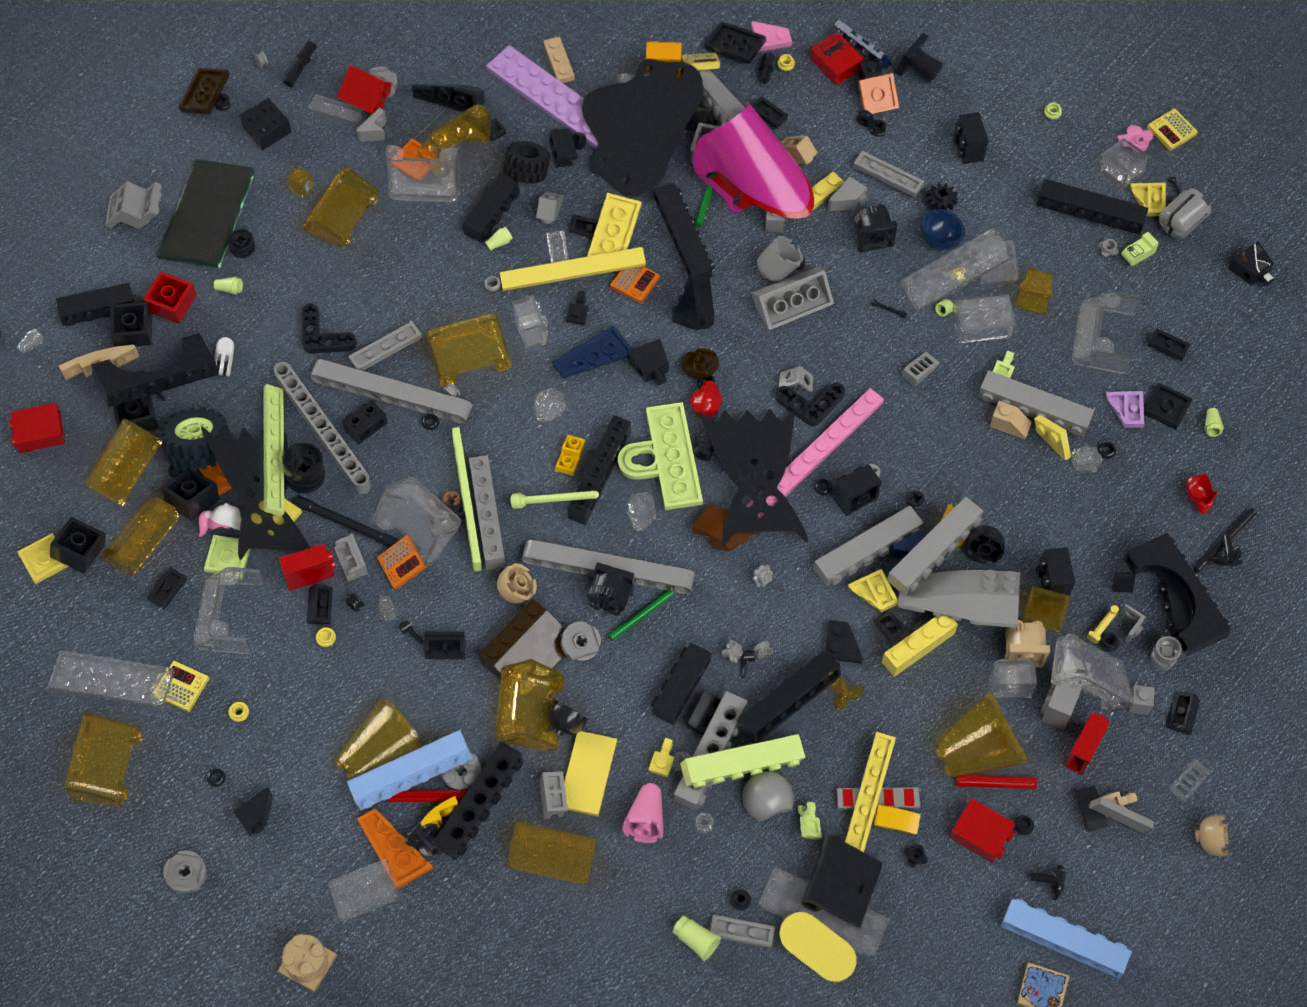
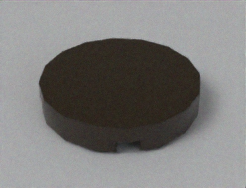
M699 348L695 352H688L683 357L682 366L688 376L704 378L718 370L719 359L714 351Z

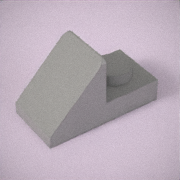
M381 108L376 110L356 129L358 141L385 140L384 130L382 129L387 122L384 110Z

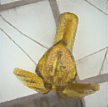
M839 677L832 683L834 693L842 695L834 702V706L837 709L847 707L849 705L848 698L856 700L864 692V687L854 686L848 690L844 677Z

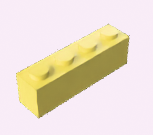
M942 614L941 617H934L910 634V636L886 651L882 659L883 665L895 677L953 636L958 624L949 615Z

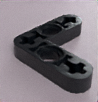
M307 304L302 308V344L305 352L309 354L346 352L356 348V337L352 333L320 334V315L316 305ZM309 311H313L312 319L309 318ZM313 325L316 327L312 332L306 331L308 326ZM333 340L335 343L332 346H326L325 342ZM310 342L314 343L312 347H309Z
M832 383L811 404L790 387L780 386L776 390L775 399L788 411L791 412L793 410L794 415L807 425L817 426L843 399L845 388L841 383ZM833 390H839L840 393H836L832 399L831 396L833 395ZM827 401L830 406L823 408L820 406V402ZM798 402L802 403L804 407L796 409L793 405ZM818 410L819 412L817 413L816 418L813 417L811 419L810 415L813 416Z

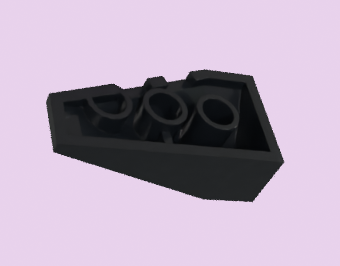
M412 84L411 86L413 98L474 116H478L485 102L484 90L479 87L436 84Z
M708 268L689 275L683 287L685 291L683 295H679L677 299L679 303L672 309L673 323L697 331L708 329L714 325L715 314Z

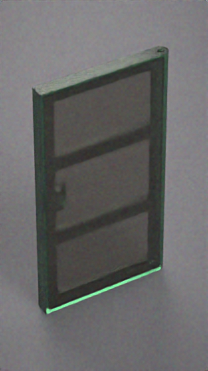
M194 160L157 257L164 260L220 268L228 246V237L235 228L254 177V168Z

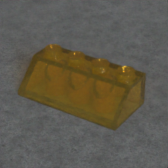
M123 419L84 484L123 506L162 443L161 439L131 421Z
M147 498L102 554L101 559L133 577L179 519L175 507L160 498Z
M516 821L507 868L588 885L598 846L597 838Z

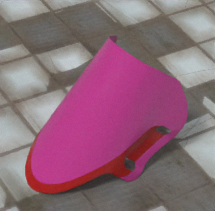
M745 102L747 107L737 116L698 139L693 153L694 170L705 183L725 199L728 208L732 212L740 213L751 205L790 219L805 218L812 212L815 199L806 174L749 102ZM710 172L717 173V175L711 179L706 177V175ZM740 195V202L734 205L733 199Z

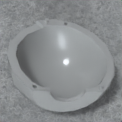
M763 771V773L754 775L747 781L743 787L742 801L749 815L762 822L777 813L791 811L794 803L792 786L785 777L776 772Z

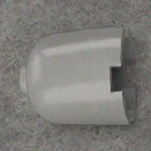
M778 236L760 254L757 260V267L763 278L772 282H780L800 266V263L803 261V255L799 247L795 249L790 244L792 242L791 239L785 236Z

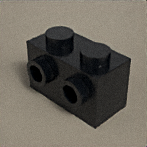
M373 400L362 404L356 412L347 415L342 421L344 431L358 445L388 424L386 414Z

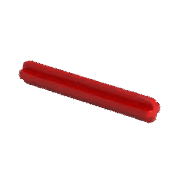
M962 774L956 777V784L960 787L1036 789L1038 786L1036 777Z
M406 790L393 795L387 800L388 802H444L455 796L457 802H461L467 790Z

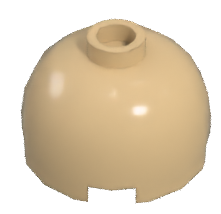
M515 563L508 566L499 574L497 589L502 598L509 603H523L536 593L535 578L532 580L528 573L529 569L522 564Z
M1224 814L1208 816L1201 822L1200 830H1196V842L1201 843L1202 849L1212 856H1228V850H1224L1225 844L1228 845L1227 824H1222V820L1225 819Z

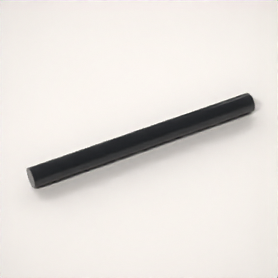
M1251 508L1226 533L1231 536V540L1257 514L1255 509ZM1223 538L1193 567L1197 573H1200L1211 561L1210 557H1215L1224 548Z

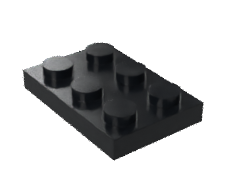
M721 21L704 45L706 50L750 65L765 44L766 36Z

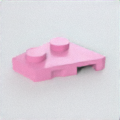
M751 22L753 32L766 36V42L760 51L792 46L788 28Z

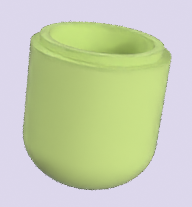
M948 299L942 300L935 306L936 313L942 317L953 311V303ZM941 307L945 308V313L940 311Z

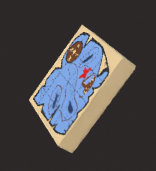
M1028 963L1017 1005L1023 1007H1062L1069 976Z

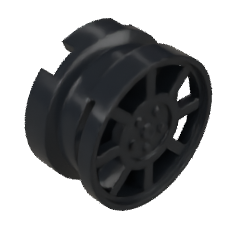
M237 229L229 235V248L235 257L246 258L253 254L255 243L252 234L248 230Z

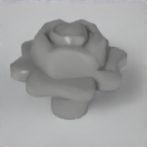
M760 565L759 569L753 571V580L756 586L765 587L772 580L773 572L770 570L769 565Z
M730 639L729 643L726 644L727 648L722 650V656L724 658L729 657L730 661L736 664L743 655L742 646Z

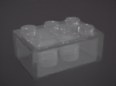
M1009 294L954 301L952 315L959 343L1013 337L1016 322Z

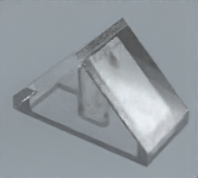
M564 230L546 233L550 263L569 260Z

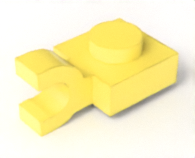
M665 738L661 752H654L649 772L668 778L674 761V757L669 755L673 746V740Z

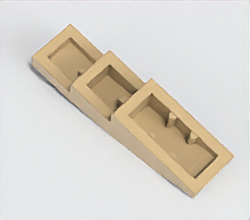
M135 345L112 347L77 357L59 365V368L65 380L82 372L88 377L92 375L91 364L110 359L119 368L138 358L139 354Z

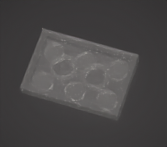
M387 859L328 881L337 915L341 922L400 899Z

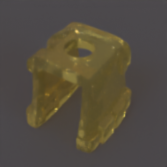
M1029 267L1024 281L1020 284V294L1015 300V306L1021 307L1022 310L1028 312L1030 310L1032 313H1047L1049 307L1048 299H1051L1053 295V273Z

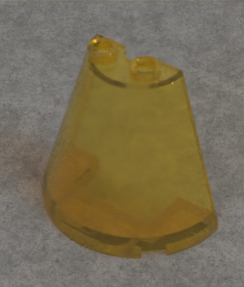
M992 691L987 693L935 741L938 746L935 751L940 760L944 759L947 765L944 766V769L949 777L1029 763Z
M384 697L376 703L334 760L340 770L344 768L348 772L346 774L348 780L354 779L424 746L423 743L420 744L418 735L404 716L389 700L385 703L386 699Z

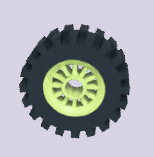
M200 407V410L190 408V411L181 410L179 415L174 413L171 415V419L167 418L164 421L165 424H162L160 427V437L164 457L169 464H172L176 469L181 466V470L184 471L187 468H191V471H197V468L206 470L208 465L211 467L217 465V460L204 437L201 426L216 439L219 437L222 426L229 432L228 423L225 416L222 417V413L219 411L215 413L214 409L206 411L204 407Z

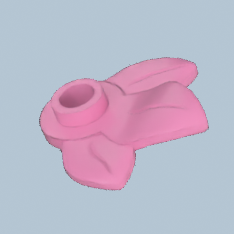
M1130 125L1127 128V134L1119 135L1117 138L1123 145L1132 146L1133 150L1143 152L1149 146V141L1153 139V133L1150 130L1143 131L1139 126Z

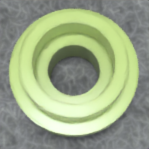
M1052 102L1045 107L1044 114L1049 119H1058L1062 114V109L1058 103Z

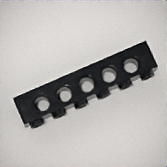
M613 415L576 492L597 491L600 497L617 463L619 452L625 446L631 434V421ZM599 497L596 499L572 500L568 507V519L586 525Z
M502 741L499 743L435 839L434 845L439 851L454 860H457L459 855H464L468 848L467 843L470 839L476 837L479 825L482 821L485 822L490 815L489 810L493 804L497 805L501 798L500 793L504 788L507 789L509 787L514 772H518L523 765L521 752ZM501 765L508 767L505 771L498 770V767ZM492 781L497 783V785L493 788H489L486 786L489 782ZM479 798H483L486 800L483 804L480 805L475 803L476 800ZM467 815L474 816L472 821L464 820ZM456 832L463 833L461 838L456 839L453 837Z

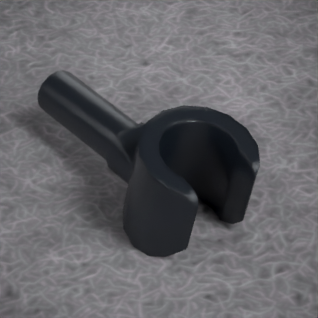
M409 621L399 624L402 634L409 632L419 643L423 642L413 630Z
M753 650L744 652L743 668L740 676L742 678L746 677L748 662H754L755 660Z

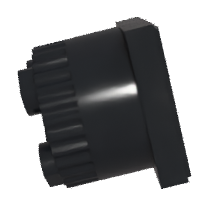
M877 204L876 206L858 209V214L854 218V224L859 237L858 251L866 252L893 247L897 222L891 221L885 205Z
M598 562L595 566V577L587 597L591 602L590 606L595 610L604 609L612 615H620L625 610L629 596H632L634 593V573Z

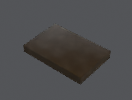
M198 68L179 106V110L187 113L211 114L230 75L229 71Z

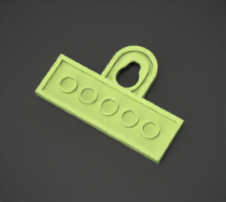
M683 402L647 407L646 415L651 440L631 443L621 449L618 455V468L625 477L633 480L659 477L665 510L703 505ZM648 453L655 458V462L650 466L636 465L631 462L632 457L638 456V454Z

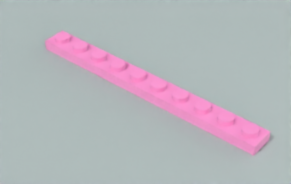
M871 388L866 391L786 468L783 478L777 486L778 490L786 497L884 403V399ZM768 496L766 498L768 505H777L778 500L775 496ZM753 500L746 507L752 506ZM760 512L758 517L763 519L765 514Z

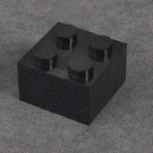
M270 98L265 99L240 115L243 129L262 150L292 133L289 120Z
M979 112L959 115L957 123H955L953 142L957 144V154L961 158L963 165L984 161L988 137Z
M148 302L110 305V338L114 347L152 345V312Z
M869 464L864 467L860 466L848 476L843 475L837 480L834 500L845 516H848L878 499L882 481Z
M187 468L186 471H183L161 487L165 504L190 521L220 500L216 483L198 471H191V468Z
M70 517L50 544V558L85 574L105 547L106 533Z
M1068 547L1044 549L1043 555L1039 559V565L1036 566L1037 576L1041 578L1040 592L1042 595L1044 594L1045 601L1069 599L1075 585V578Z

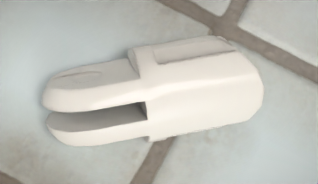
M222 337L218 340L214 359L216 361V368L217 360L221 361L219 375L221 376L223 375L224 364L228 362L226 376L229 377L233 361L234 342L227 337Z

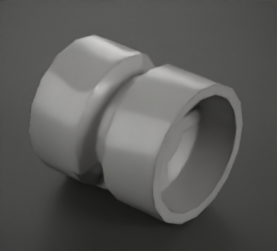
M1170 636L1162 637L1157 641L1150 655L1151 663L1155 668L1165 671L1175 665L1182 651L1179 641Z

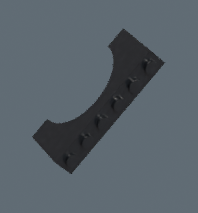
M200 333L182 338L183 351L180 357L171 365L157 371L148 373L124 371L116 367L110 359L91 364L93 379L108 408L216 376V361Z
M1168 533L1127 551L1123 560L1133 575L1146 572L1163 575L1175 582L1185 593L1191 607V622L1185 630L1180 632L1177 640L1181 644L1182 651L1186 657L1227 638L1232 630L1229 621L1222 616L1219 606L1216 602L1212 601L1207 588L1201 584L1196 571L1191 569L1186 556L1181 554L1177 548L1176 541Z

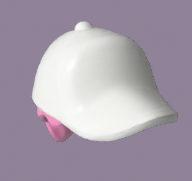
M225 503L216 507L213 511H203L199 516L200 532L198 537H202L208 528L216 529L223 527L228 529L232 527L240 530L242 519L239 508Z

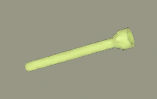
M597 491L537 496H525L521 493H514L511 495V505L513 509L523 508L526 504L596 499L599 497V493Z

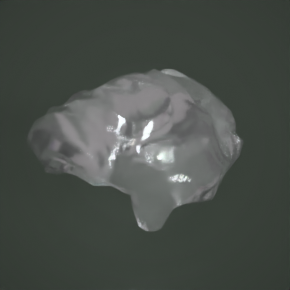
M549 387L540 392L534 401L536 419L541 422H549L554 418H560L566 408L565 394H562L556 387Z
M648 492L634 493L628 499L626 505L627 514L630 516L631 528L635 531L647 529L657 517L652 495Z

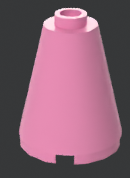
M648 783L641 787L623 823L622 831L627 837L629 834L634 836V840L637 842L654 843L657 842V838L660 837L661 839L663 837L661 789L653 783Z

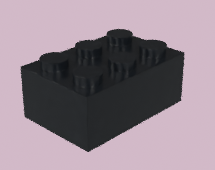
M142 370L134 373H145V371ZM152 395L113 406L116 425L121 437L159 428Z

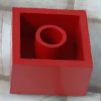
M161 271L143 298V302H148L153 314L180 324L197 294L193 283Z

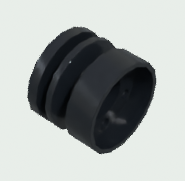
M302 442L291 445L283 455V469L288 487L298 493H311L320 488L325 480L323 455L320 449L314 444Z

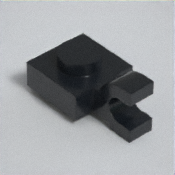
M578 290L576 304L570 303L566 318L568 323L585 326L589 310L588 306H584L586 301L585 291Z

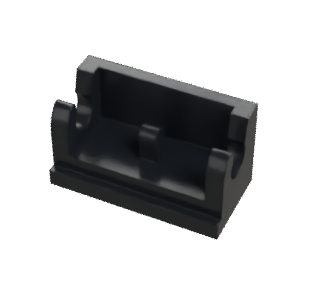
M570 128L551 129L548 141L555 168L572 166V161L566 162L577 159Z
M425 631V659H465V632Z

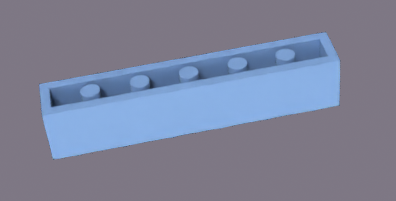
M458 730L347 782L354 801L361 811L365 808H370L382 800L389 799L395 794L409 790L421 782H426L434 776L446 773L458 765H463L473 759L461 731Z
M1020 899L1011 900L1000 926L1117 979H1120L1124 974L1132 952L1124 944L1110 942L1101 934L1094 935L1087 932V929L1083 926L1071 925L1067 923L1066 919L1048 915L1044 909L1032 908Z

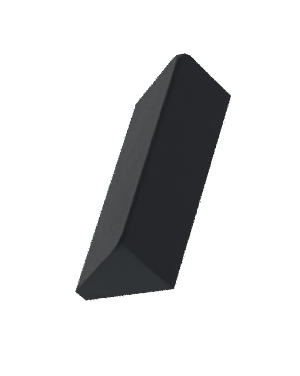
M574 215L570 233L593 237L599 220Z
M314 584L309 588L307 624L331 623L333 587Z
M704 690L688 721L687 728L704 735L721 700L709 691Z
M1176 693L1167 726L1168 729L1186 735L1192 734L1200 703L1196 694Z

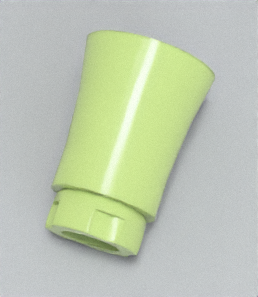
M682 916L673 929V933L678 936V939L688 945L703 961L713 954L721 940V936L710 932L686 916Z

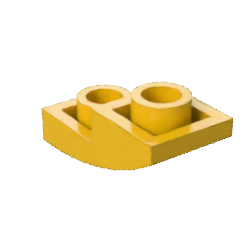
M567 435L562 446L561 455L555 466L556 472L570 476L574 475L585 445V439Z
M454 796L430 811L421 821L422 828L428 824H437L438 830L443 825L441 817H451L457 808L458 802L456 797Z
M877 805L873 825L916 835L921 814Z

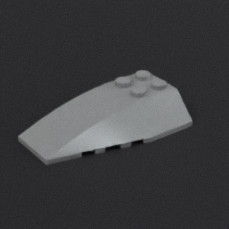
M957 570L932 573L926 579L922 578L919 581L918 587L913 592L909 591L906 595L899 592L898 607L922 613L927 610L933 612V615L940 617L942 614L952 616L953 620L961 621L962 618L968 619L971 624L1017 627L1020 572Z

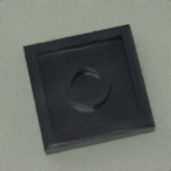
M1158 383L1144 409V415L1177 430L1193 399Z

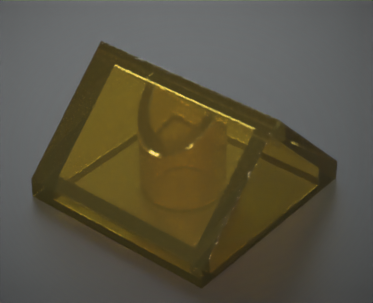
M1032 586L1027 597L1022 622L1040 621L1045 629L1060 633L1071 596Z

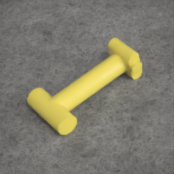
M1113 605L1096 629L1088 633L1087 638L1098 644L1100 635L1118 613V606Z

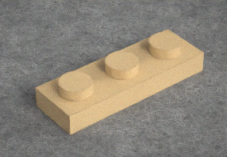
M560 37L544 40V47L556 79L562 83L575 80Z

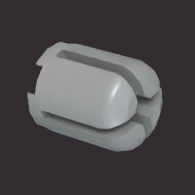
M1193 188L1184 190L1160 212V226L1168 235L1175 239L1185 238L1211 214V205L1207 206L1206 202L1202 199L1204 195Z

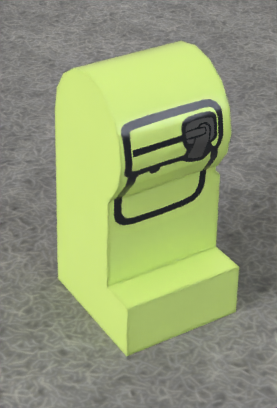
M1147 232L1141 239L1126 247L1121 255L1133 266L1154 254L1159 243Z

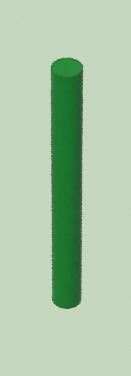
M712 172L710 179L715 177L717 173ZM707 185L695 221V226L698 228L702 225L714 190L709 185Z
M671 590L666 591L608 634L610 640L614 641L673 597V592Z

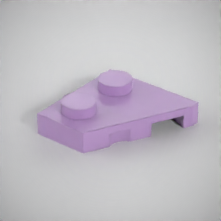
M1143 391L1106 392V398L1124 428L1144 427Z

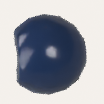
M945 209L931 210L925 213L921 219L920 231L922 237L929 246L935 249L948 250L953 248L965 236L963 222L955 214Z

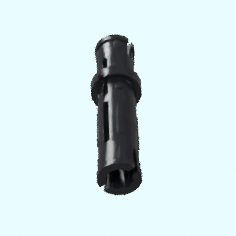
M308 41L302 52L298 53L296 62L283 81L286 86L292 88L305 65L311 61V56L317 48L314 42Z

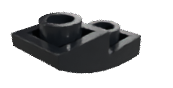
M1095 785L1075 790L1087 831L1108 827L1106 816L1089 808L1091 801L1099 798Z

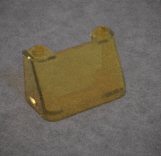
M474 105L434 131L418 148L419 160L438 176L444 172L442 163L445 162V157L442 155L464 139L470 144L474 140L481 141L483 145L490 141L491 112L482 105Z
M344 165L302 224L301 229L339 247L347 246L352 239L350 234L367 208L370 205L374 206L378 201L379 197L377 195L380 190Z
M487 314L439 327L426 334L428 350L440 387L447 386L448 383L454 384L458 379V374L493 365L494 369L499 371H505L512 367L502 328L496 314Z
M533 659L506 666L501 676L495 731L496 739L503 743L550 752L557 750L558 735L555 732L548 731L549 721L547 714L551 704V696L558 694L563 689L564 674Z
M84 714L66 778V791L74 801L122 807L123 800H126L128 795V789L125 788L123 781L132 746H136L142 740V731L138 726L96 714Z

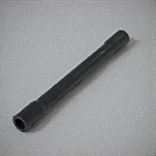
M297 495L294 500L295 506L374 539L389 548L400 540L320 506L300 495Z

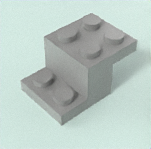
M126 181L110 196L105 226L113 228L117 223L123 222L140 229L145 224L147 225L159 213L158 203L162 196V192H160L161 184L154 182L148 189H144Z

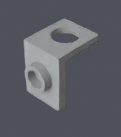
M801 366L780 373L779 387L800 385L808 392H812L813 375ZM804 376L808 378V385L804 381Z
M1125 604L1121 614L1135 623V626L1125 639V642L1129 643L1134 635L1138 637L1144 627L1141 625L1146 617L1128 604ZM1128 611L1132 612L1136 617L1131 616Z

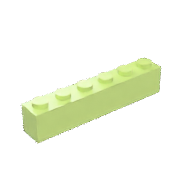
M797 734L687 758L680 765L686 787L693 786L695 789L706 786L705 783L711 781L713 784L724 782V779L729 777L732 780L743 778V774L747 773L754 776L763 773L762 770L769 769L772 772L781 769L783 765H788V768L800 765L799 762L805 758L800 736Z

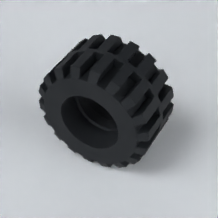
M517 141L516 143H511L506 150L504 171L510 178L519 182L539 183L547 177L551 158L550 152L545 147L534 142Z

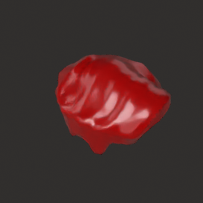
M713 381L704 382L701 389H698L690 397L693 411L700 418L701 413L710 418L720 410L722 394Z
M1207 474L1192 475L1188 478L1186 484L1188 496L1201 514H1205L1212 509L1214 499L1218 495V492L1213 491V486Z

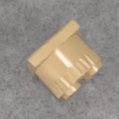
M1018 620L1017 627L1006 628L1004 666L1043 668L1050 653V645H1046V630L1043 627V623L1040 621L1023 623Z
M300 934L286 944L282 952L283 963L278 969V973L315 993L337 954L323 947L322 943L314 936Z

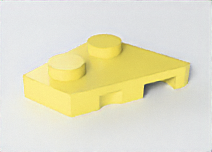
M1131 183L1130 190L1139 204L1149 207L1147 216H1159L1160 212L1166 207V183Z
M1041 415L1035 418L1037 433L1065 461L1071 457L1066 430Z
M882 569L848 584L850 591L880 612L898 605V599Z

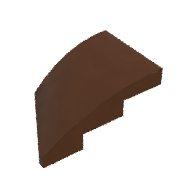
M711 505L707 506L692 526L694 534L710 536L712 549L728 552L737 548L738 545L747 542L748 537L753 534H761V532L734 533L729 541L723 545V530L729 510Z

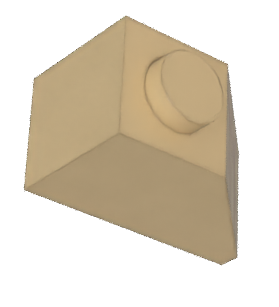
M808 136L786 137L781 142L797 164H808L817 154Z
M999 401L990 427L1026 439L1032 422L1017 407Z

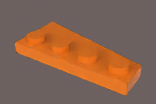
M376 809L357 818L396 889L434 869L415 848L406 844V839Z

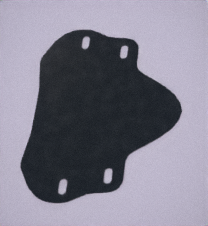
M647 59L640 64L630 81L604 86L589 93L582 103V115L598 142V148L591 160V169L608 179L616 190L626 195L642 194L661 182L665 177L672 153L688 121L703 101V80L700 72L694 66L685 62L665 63ZM652 66L650 75L645 76L644 73L647 67ZM683 68L684 73L682 77L677 79L676 75L679 69ZM606 157L603 167H599L598 164L601 158ZM629 176L628 184L625 187L622 186L624 178Z

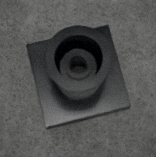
M922 33L904 54L895 72L898 76L901 77L911 66L931 83L943 67V62L922 51L929 37L925 33Z

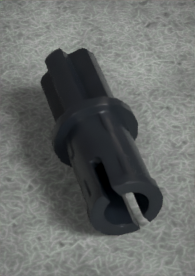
M764 53L763 62L760 65L761 73L759 80L763 84H767L770 81V75L773 72L774 55L772 53H769L768 58L767 53Z

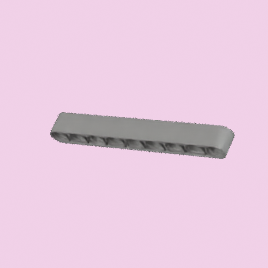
M322 359L316 361L310 375L314 382L424 414H434L438 418L460 424L466 423L472 409V404L467 400Z
M286 362L277 363L274 366V374L280 387L353 489L359 494L368 493L371 489V483L366 470L290 365Z
M536 540L526 541L521 559L529 565L595 577V566L599 562L634 573V585L665 591L671 590L681 594L691 593L695 576L693 571L684 568Z

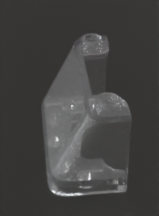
M386 145L387 190L391 199L453 202L458 198L461 178L458 148H444L440 151L439 159L403 158L404 154L401 147Z
M412 477L403 478L385 487L372 518V521L383 530H390L396 527L404 536H410L413 543L420 549L418 552L427 568L434 564L461 525V519L418 480Z
M1067 634L1064 637L1057 638L1051 683L1060 686L1061 682L1070 683L1069 687L1071 688L1080 686L1102 698L1101 710L1107 713L1133 706L1134 696L1124 663L1120 659L1114 658L1079 639L1077 635Z

